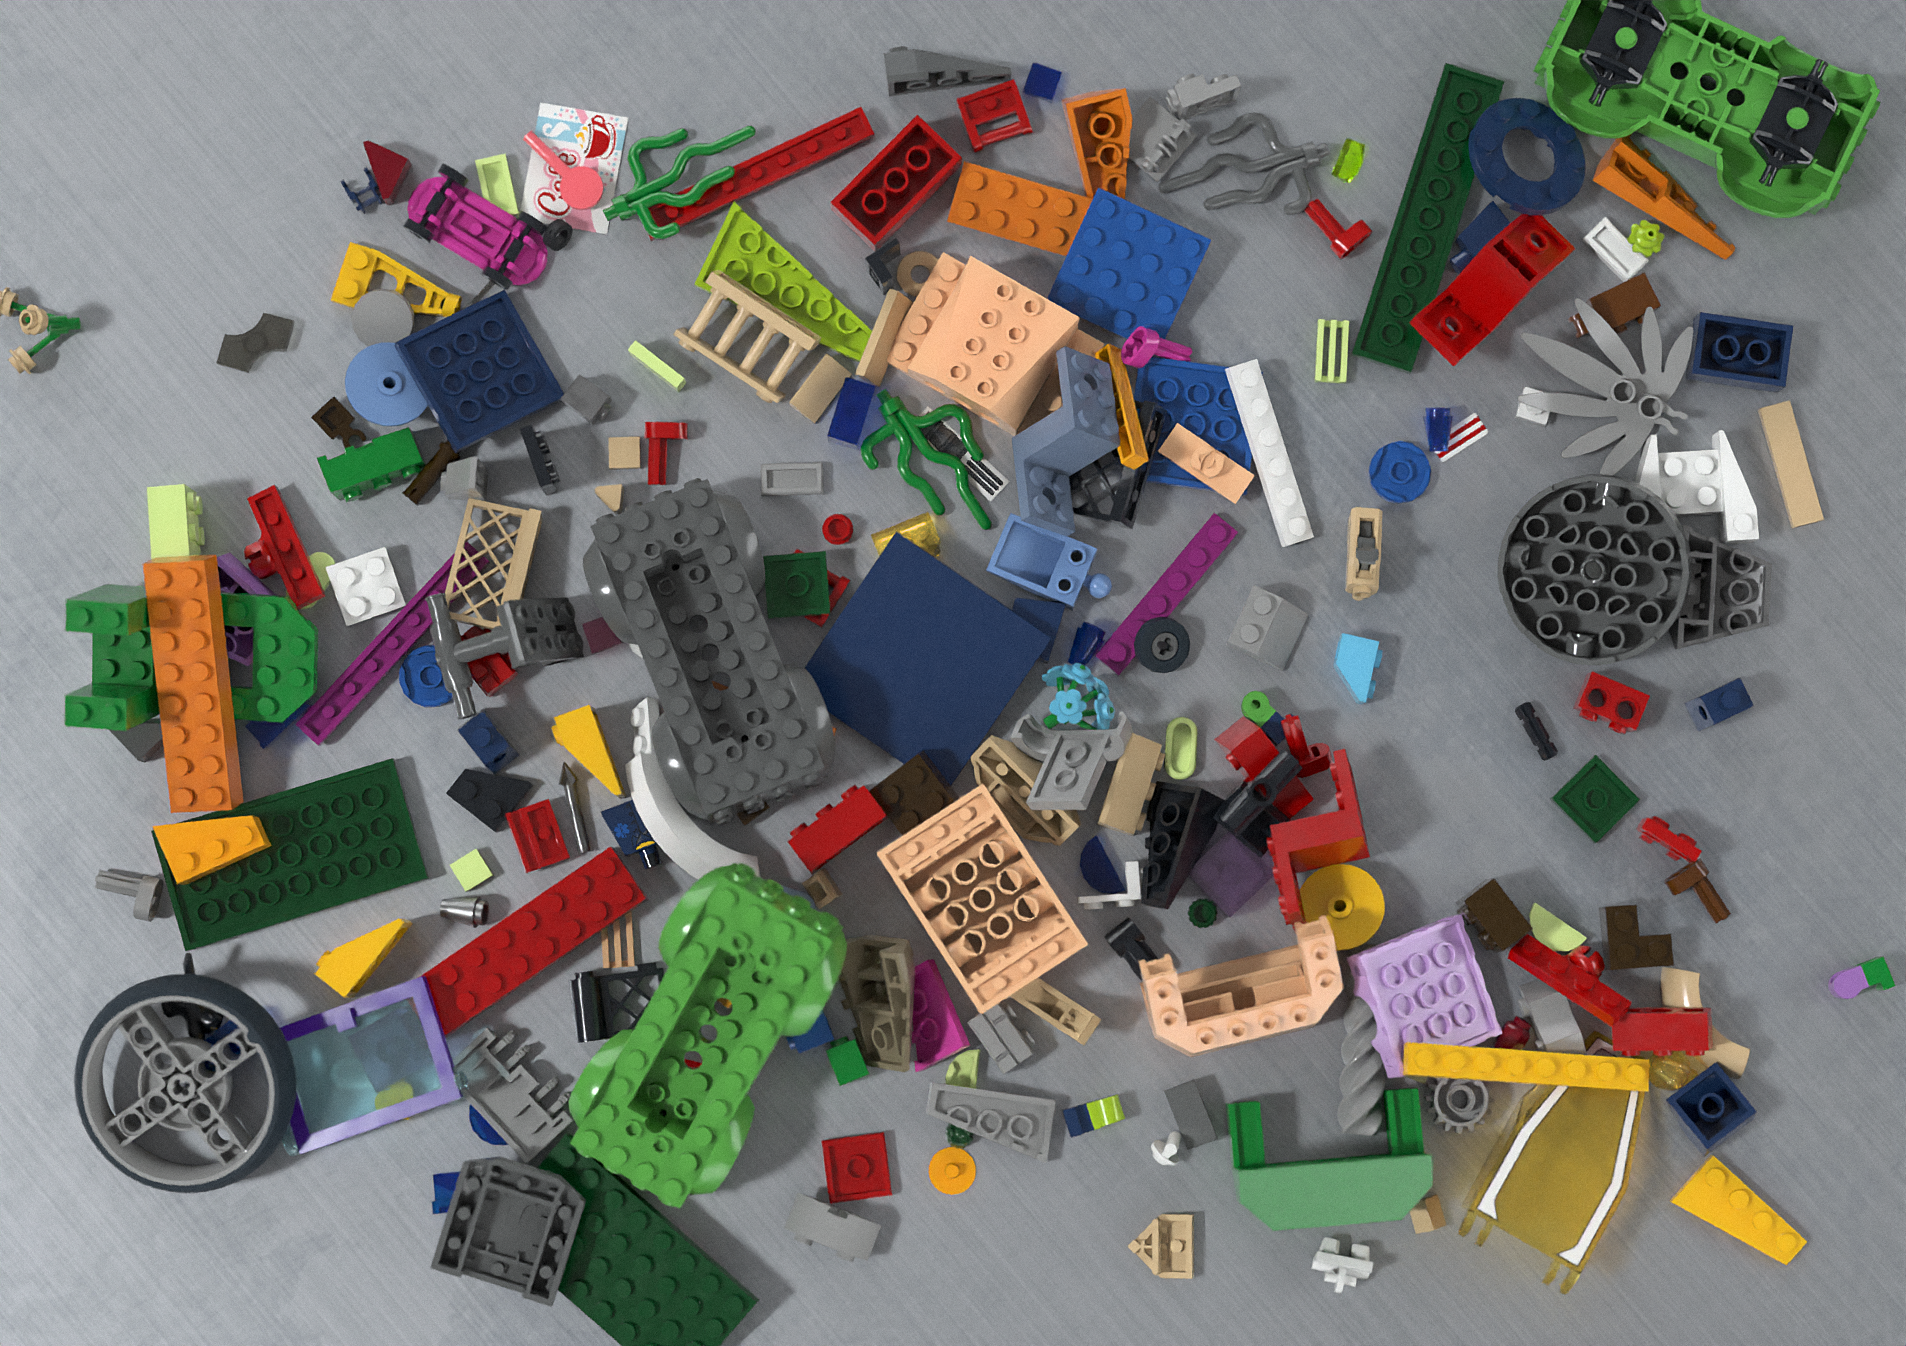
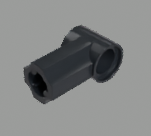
M1127 917L1104 936L1117 955L1125 959L1133 972L1143 982L1139 961L1145 959V962H1150L1159 958L1144 941L1146 938L1134 922Z

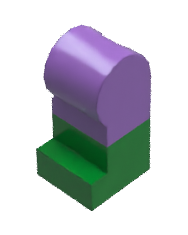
M1884 956L1875 957L1836 972L1828 982L1830 993L1839 999L1854 998L1859 994L1860 990L1872 985L1876 986L1877 991H1883L1895 986Z

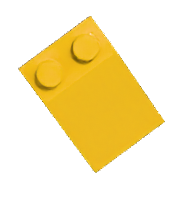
M589 704L554 717L556 725L551 726L557 744H560V746L564 745L615 796L620 799L627 797L595 708Z
M399 918L345 943L331 952L327 950L316 963L319 969L315 972V975L343 997L354 998L413 923L408 919Z

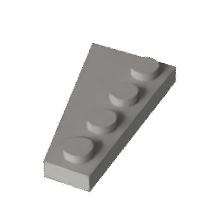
M930 1082L926 1114L1047 1163L1056 1100Z

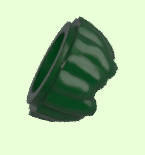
M1206 898L1197 899L1188 907V920L1198 928H1208L1217 919V907Z
M948 1123V1126L945 1128L947 1143L956 1149L965 1148L974 1140V1133Z

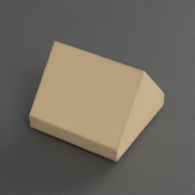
M622 484L597 486L594 489L595 494L616 515L622 513L624 487Z
M826 868L818 871L802 883L818 909L823 908L843 895Z
M1438 1194L1420 1199L1409 1211L1416 1234L1434 1231L1446 1226Z

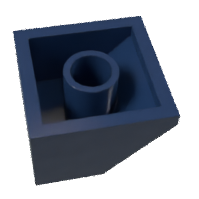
M1717 1062L1666 1099L1683 1132L1703 1157L1754 1120L1757 1113L1755 1108Z

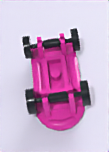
M442 164L437 171L443 177L426 179L414 189L408 201L407 211L409 219H407L403 228L426 243L434 240L482 269V276L507 291L511 285L529 284L536 280L544 271L547 264L548 251L541 236L547 229V226L524 211H520L517 217L512 216L466 188L465 186L469 180L446 164Z

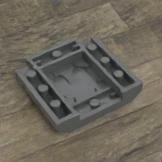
M496 1156L464 1161L430 1268L460 1278L462 1275H466L523 1293L522 1298L552 1307L586 1199L562 1176L514 1160Z

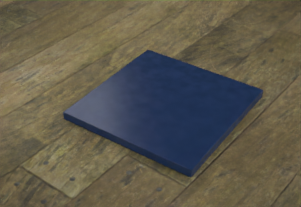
M897 531L805 666V669L814 679L829 713L903 764L924 750L950 786H952L1052 637Z

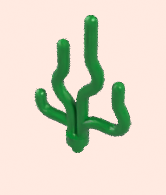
M748 125L712 143L689 145L680 151L673 167L668 173L648 183L646 172L639 159L641 153L648 149L670 147L685 140L688 132L684 128H679L664 136H648L639 139L631 146L627 156L628 165L635 178L634 186L627 193L611 199L613 205L603 210L607 221L618 216L621 221H624L637 214L644 229L650 236L656 239H665L676 235L680 231L678 223L672 222L659 227L656 225L648 208L656 204H667L673 207L692 205L702 197L707 189L734 176L735 169L728 165L698 180L692 189L683 195L660 190L680 179L691 158L718 154L753 137L756 129Z
M887 389L879 392L876 396L882 405L878 410L887 424L863 440L861 456L866 466L870 470L878 468L879 462L873 454V448L894 434L900 444L897 469L901 478L906 484L922 493L936 515H943L946 508L932 486L924 478L914 474L910 469L909 461L912 454L911 437L927 460L949 466L954 470L956 474V488L962 500L983 530H989L992 522L969 487L968 471L964 463L954 455L936 451L920 430V428L936 424L947 416L955 417L960 424V437L965 448L975 461H981L984 458V453L974 439L972 421L969 414L958 405L945 404L924 416H915L907 410L899 396L892 398Z

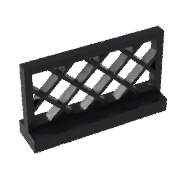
M1134 400L1136 409H1141L1138 418L1149 460L1133 470L1121 464L1120 456L1115 448L1111 451L1115 460L1103 468L1098 460H1095L1093 464L1097 472L1085 480L1081 475V470L1069 476L1071 500L1082 489L1088 499V502L1079 508L1072 507L1074 515L1117 524L1123 528L1133 530L1167 414L1166 409L1155 402L1146 400L1144 402ZM1119 466L1122 471L1121 479L1111 486L1105 474ZM1101 478L1106 490L1093 498L1087 486ZM1110 495L1113 501L1110 515L1100 512L1097 503Z

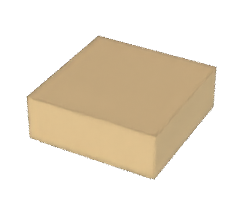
M608 437L610 470L641 469L640 437Z

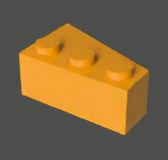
M252 815L152 826L177 884L181 885L191 883L271 846L259 817Z

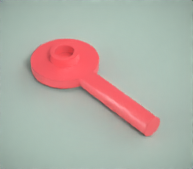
M532 131L525 135L523 140L562 177L560 193L568 206L577 210H587L594 207L601 200L604 186L601 177L595 170L585 166L570 169Z

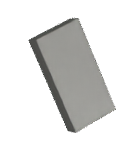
M823 462L760 464L761 496L824 495Z

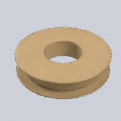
M916 251L906 255L897 268V280L900 287L907 294L917 297L925 282L916 283L911 278L912 270L917 266H924L928 269L930 275L938 259L924 251Z

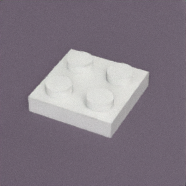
M386 547L325 567L346 626L406 606Z

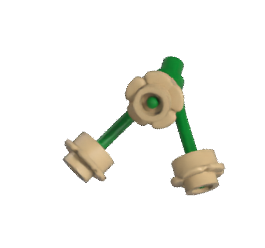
M8 287L0 291V317L1 315L11 317L14 311L18 310L21 312L19 324L25 334L37 335L43 333L46 329L48 336L27 352L21 345L14 351L12 349L9 350L13 356L8 360L19 374L24 370L31 374L30 370L37 365L31 357L50 342L59 338L60 334H68L69 330H80L79 317L67 318L66 315L48 314L45 310L38 308L37 305L24 306L19 304L18 294L12 292Z

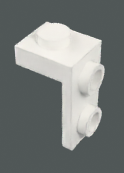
M1138 861L1124 863L1127 894L1077 897V904H1084V910L1102 909L1103 902H1115L1116 907L1135 906L1134 900L1141 899L1140 887H1142L1143 868H1139Z

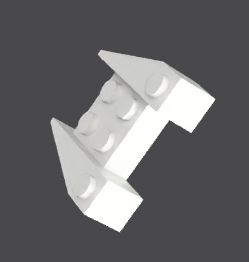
M1719 430L1712 435L1713 450L1658 453L1657 435L1648 437L1644 443L1635 479L1636 483L1659 496L1676 517L1718 514L1720 542L1725 545L1752 543L1759 539L1757 507L1724 430Z

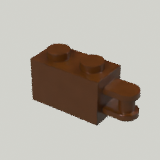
M1645 273L1586 301V304L1595 310L1617 335L1627 331L1626 325L1636 320L1641 325L1647 307H1652L1654 312L1661 307ZM1579 313L1567 319L1569 324L1573 323L1577 331L1575 334L1577 339L1590 334Z

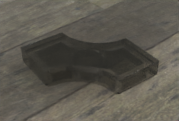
M263 312L261 319L251 330L238 335H224L216 364L248 373L254 362L262 355L274 351H287L295 322Z

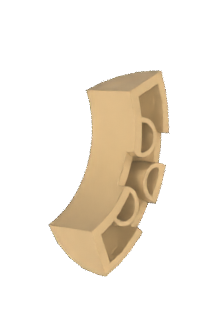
M1662 967L1660 992L1663 1008L1703 1007L1699 993L1700 973ZM1712 1025L1713 1046L1709 1051H1705V1055L1693 1057L1707 1068L1717 1062L1728 1077L1739 1079L1745 1070L1750 1048L1740 1046L1728 1040Z

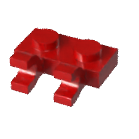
M1652 816L1651 818L1646 817L1641 820L1636 830L1641 832L1639 839L1647 844L1655 841L1667 848L1668 850L1665 855L1674 861L1683 858L1689 863L1696 862L1702 851L1695 847L1697 842L1684 833L1674 834L1668 830L1670 825L1659 817Z

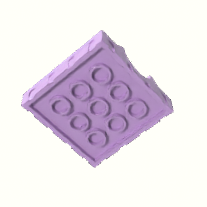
M1461 914L1447 916L1347 957L1355 981L1354 995L1364 999L1375 1016L1377 1034L1375 1039L1371 1040V1044L1380 1053L1388 1078L1405 1076L1403 1075L1404 1043L1413 1042L1472 1047L1486 1041L1487 1038L1502 1034L1500 1024L1495 1017L1496 1013L1490 995L1485 988L1481 969L1474 956L1473 946L1469 935L1465 931V924Z

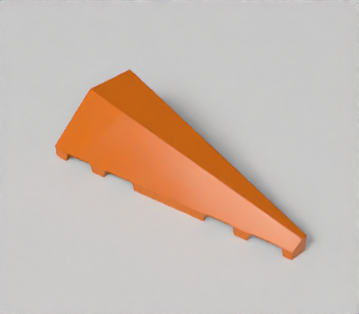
M1632 134L1616 138L1598 163L1592 181L1726 260L1734 253L1735 246L1732 243L1728 244L1714 232L1717 226L1712 220L1706 223L1695 211L1698 205L1667 171L1663 172L1649 160L1652 154L1647 148L1641 151L1630 139Z

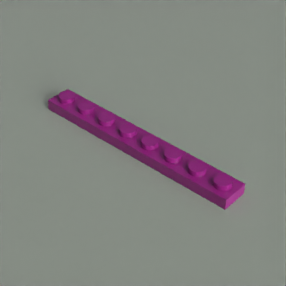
M465 542L464 549L469 557L479 553L469 542ZM455 553L295 724L318 746L324 743L427 632L430 626L433 625L425 598L445 593ZM463 554L460 563L466 560ZM484 556L473 562L479 573L490 564ZM470 565L458 571L457 579L462 587L477 578ZM456 584L453 593L459 590ZM457 598L453 599V600L450 602V606L453 604V602H454Z

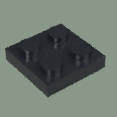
M532 425L520 428L540 488L546 496L558 492L556 483L561 481L555 464H553L552 460L547 461L545 454L550 453L545 436L541 430L536 432Z

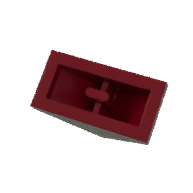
M367 140L363 142L382 198L387 206L392 205L412 164L408 158Z

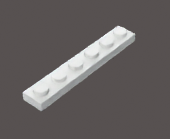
M1257 359L1225 369L1281 546L1286 547L1313 538L1314 535Z

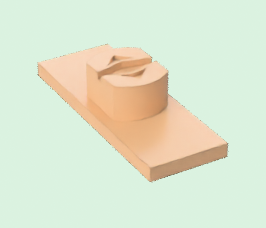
M1178 423L1158 450L1160 454L1234 504H1236L1255 476Z

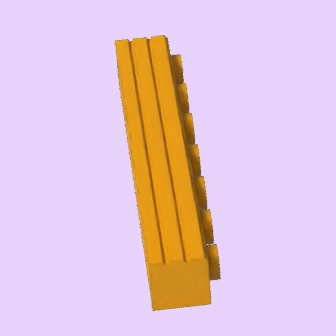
M1108 343L1097 351L1095 356L1096 359L1110 364L1120 437V446L1117 448L1121 464L1134 470L1149 459L1126 365L1121 360L1122 349Z

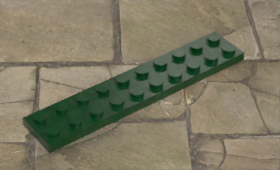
M1445 63L1351 356L1411 374L1423 336L1409 322L1436 297L1475 176L1469 158L1468 143L1470 132L1474 129L1480 115L1491 105L1499 101L1504 81Z

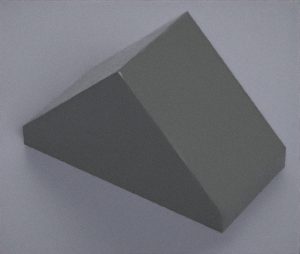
M141 723L127 731L109 730L140 762L145 763L163 746L160 723Z

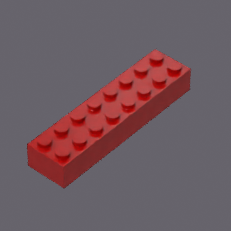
M610 846L421 975L426 976L445 1038L598 935L627 913L649 900L613 847ZM413 997L408 998V1002L419 1017Z

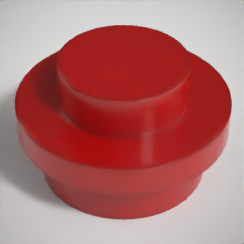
M842 514L829 516L824 521L822 527L824 538L833 545L847 543L851 539L854 530L851 520Z

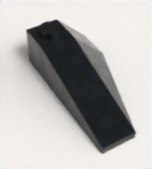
M1156 781L1153 796L1147 809L1146 820L1150 822V835L1145 838V848L1149 852L1148 864L1143 868L1141 904L1166 910L1169 909L1216 831L1218 822L1214 819V816L1224 802V799L1203 788Z

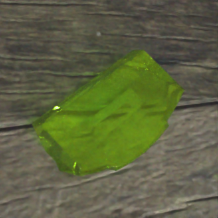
M1346 138L1331 175L1342 182L1349 183L1361 168L1365 144Z

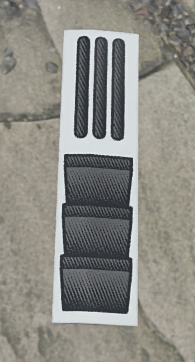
M927 407L919 416H924L933 410ZM943 419L932 426L920 428L936 451L954 455L964 463L968 471L969 482L990 502L1010 482L985 458L981 461H975L965 448L960 435Z

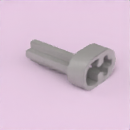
M99 870L98 875L95 877V888L136 897L133 909L134 918L149 922L153 921L162 894V879L150 876L138 879Z

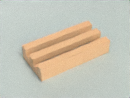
M632 911L625 915L628 961H622L619 919L613 923L614 962H610L608 928L601 931L603 968L635 966Z

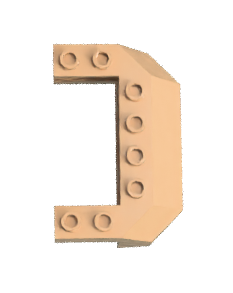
M1321 916L1318 921L1302 925L1301 922L1294 923L1298 941L1297 945L1178 974L1173 968L1170 953L1163 955V959L1145 962V959L1140 960L1139 966L1143 980L1140 983L1154 1038L1189 1057H1195L1313 1028L1343 989L1334 936L1326 917Z

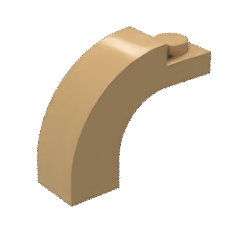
M1039 977L1009 996L1083 1046L1102 1020Z

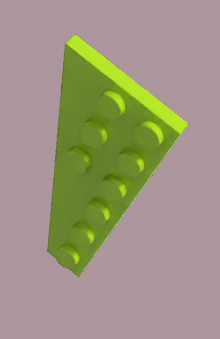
M733 202L694 286L712 294V286L707 284L706 280L712 271L720 270L820 336L821 340L818 344L860 363L872 330L834 297L826 287L818 282L788 251L769 236L756 221H753L740 206ZM727 298V300H725L733 305H738L730 298Z

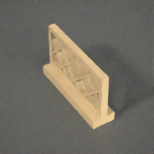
M468 499L445 591V598L449 609L450 602L462 594L471 608L461 614L449 612L451 620L455 619V622L493 630L494 627L501 625L499 617H497L496 622L484 620L477 610L492 601L497 607L508 600L524 599L543 521L542 511L531 508L527 511L482 500ZM473 509L487 510L492 520L477 528L471 519ZM493 512L502 513V514H500V515H498V516L496 517ZM509 515L522 518L519 529L509 535L499 522ZM496 524L504 538L488 546L481 532ZM469 525L473 529L470 533H468ZM477 535L485 549L469 557L464 549L465 542ZM517 536L516 543L514 545L511 539ZM508 542L513 550L512 558L500 564L492 551ZM489 553L497 567L481 576L473 562ZM463 554L466 560L460 563ZM470 565L478 578L462 587L457 579L458 571ZM510 566L509 572H508V575H507L504 569H505L506 567ZM501 572L506 580L505 587L493 594L485 580ZM482 583L489 597L474 605L466 591ZM456 584L459 590L453 593ZM502 596L501 604L497 601V598ZM474 612L477 618L468 615Z

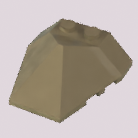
M878 935L846 939L847 950L844 963L837 981L840 982L846 999L841 1001L843 1009L847 1010L850 1008L856 1021L857 1027L852 1028L865 1063L871 1067L907 1072L910 1070L915 984L913 950L909 940Z

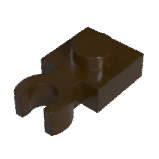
M335 396L311 417L332 440L340 435L343 438L342 442L345 448L351 447L349 438L352 435L359 436L362 441L367 439L363 431L353 429L350 426L356 418Z

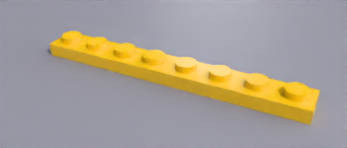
M1413 1042L1404 1043L1403 1075L1636 1092L1649 1091L1648 1059Z

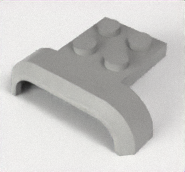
M1123 712L1119 713L1118 720L1120 723L1117 729L1050 730L1041 726L1031 714H1027L1018 720L1010 737L1012 742L1029 757L1044 761L1026 801L1031 810H1086L1106 762L1119 759L1123 755L1131 737L1132 726Z

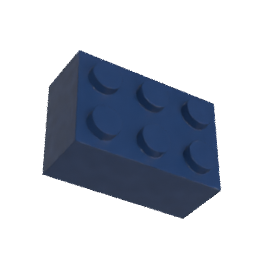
M1700 312L1693 319V340L1685 379L1775 393L1786 387L1793 334L1792 325Z

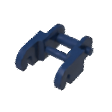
M367 167L363 168L370 180L369 186L359 192H351L344 180L341 181L352 203H358L357 211L362 210L364 214L366 213L365 208L378 201L380 204H383L380 199L382 198L381 193L377 194L376 192L379 187ZM372 190L374 196L361 203L358 197Z

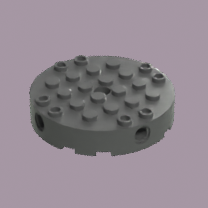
M1588 474L1568 478L1547 487L1532 497L1515 515L1508 526L1498 557L1499 590L1502 593L1503 601L1508 610L1507 613L1519 631L1547 654L1563 661L1582 665L1616 663L1636 656L1656 643L1670 629L1682 611L1689 593L1692 576V560L1688 540L1682 525L1669 506L1646 487L1626 478L1606 474ZM1595 561L1601 566L1602 574L1599 578H1592L1587 574L1586 566L1589 562Z

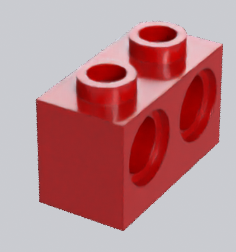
M1591 671L1585 677L1573 708L1580 711V717L1595 723L1600 719L1609 723L1608 728L1610 730L1625 735L1627 731L1633 732L1637 729L1650 695ZM1592 690L1600 692L1603 697V703L1600 707H1595L1589 702L1588 697ZM1622 702L1627 703L1632 709V715L1629 719H1623L1618 714V706Z

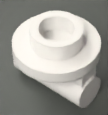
M1176 1131L1171 1132L1166 1143L1155 1140L1151 1144L1152 1155L1161 1165L1175 1166L1179 1162V1156L1176 1152L1181 1141L1180 1133Z

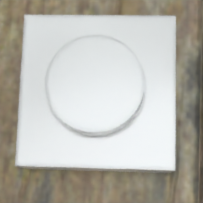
M1524 387L1522 395L1545 392ZM1519 402L1515 418L1545 427L1550 412Z

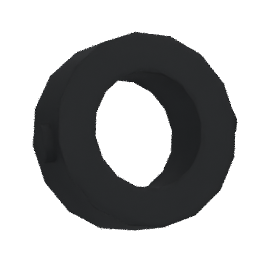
M562 219L553 221L544 232L543 243L553 251L561 250L567 245L572 236V226Z

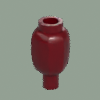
M1516 1015L1514 1020H1509L1502 1026V1034L1496 1036L1493 1048L1523 1050L1530 1039L1529 1030L1532 1025Z

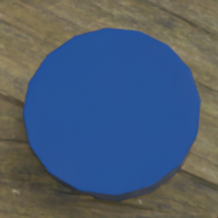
M1397 441L1383 446L1370 461L1368 470L1370 485L1376 494L1387 502L1402 504L1413 501L1422 495L1429 485L1431 468L1426 458L1427 456L1420 448L1408 442Z
M434 645L421 646L412 650L399 670V683L403 693L413 703L425 708L440 707L453 699L452 693H448V690L445 689L441 669L436 661Z

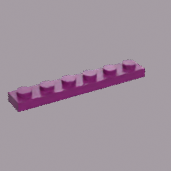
M1213 513L1094 657L1119 676L1136 656L1134 641L1141 626L1153 618H1168L1238 532L1216 513Z

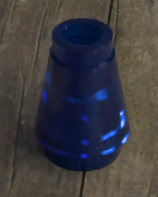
M1425 408L1426 416L1422 417L1429 452L1448 451L1454 415H1451V409Z
M1084 621L1081 627H1077L1070 657L1067 662L1070 664L1080 663L1086 666L1105 642L1103 637L1106 631Z

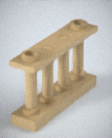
M712 271L706 280V283L712 286L710 298L690 330L682 327L676 329L673 335L680 339L678 343L691 352L699 351L758 390L756 395L768 403L782 401L786 394L778 390V386L800 351L815 349L821 337L722 271ZM730 298L738 304L736 307L738 311L716 347H713L701 339L700 336L722 300ZM756 315L764 321L762 324L764 328L742 364H739L725 354L748 317ZM781 332L790 338L788 341L790 345L766 382L751 371L774 334Z

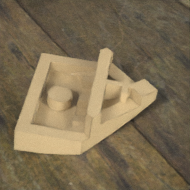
M1161 1214L1127 1247L1140 1257L1155 1276L1158 1275L1160 1278L1193 1279L1194 1214Z

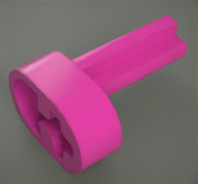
M1140 326L1134 330L1124 343L1121 350V360L1124 364L1142 368L1153 355L1166 359L1190 362V355L1193 351L1190 347L1160 338L1157 331Z

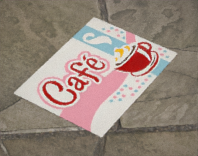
M540 102L535 135L570 169L585 166L595 170L602 179L604 191L601 200L594 207L587 210L571 208L565 203L560 193L562 177L532 149L520 211L528 213L544 224L550 225L553 221L562 219L571 225L573 229L607 234L609 221H607L603 210L613 204L611 199L614 198L628 117Z

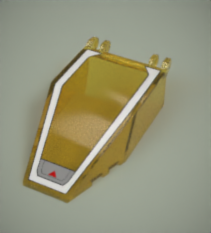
M1596 1030L1583 1040L1587 1055L1645 1059L1640 1055L1624 1056L1621 1051H1613L1612 1040ZM1537 1084L1528 1090L1520 1098L1462 1202L1461 1208L1465 1209L1466 1213L1458 1234L1465 1237L1470 1232L1476 1216H1479L1486 1220L1476 1237V1245L1482 1247L1493 1225L1553 1259L1542 1282L1549 1285L1553 1282L1560 1264L1569 1269L1559 1290L1560 1293L1566 1295L1578 1281L1627 1191L1645 1092Z

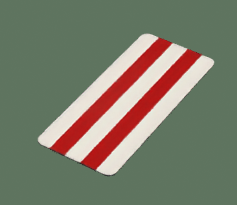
M1473 413L1430 441V445L1440 460L1445 462L1488 434V430L1478 415Z

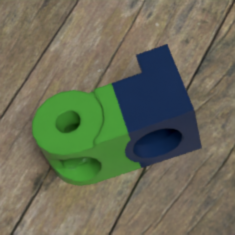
M1260 691L1249 692L1241 703L1243 715L1258 725L1277 747L1285 739L1281 720H1284V718L1270 706L1269 699L1264 693Z

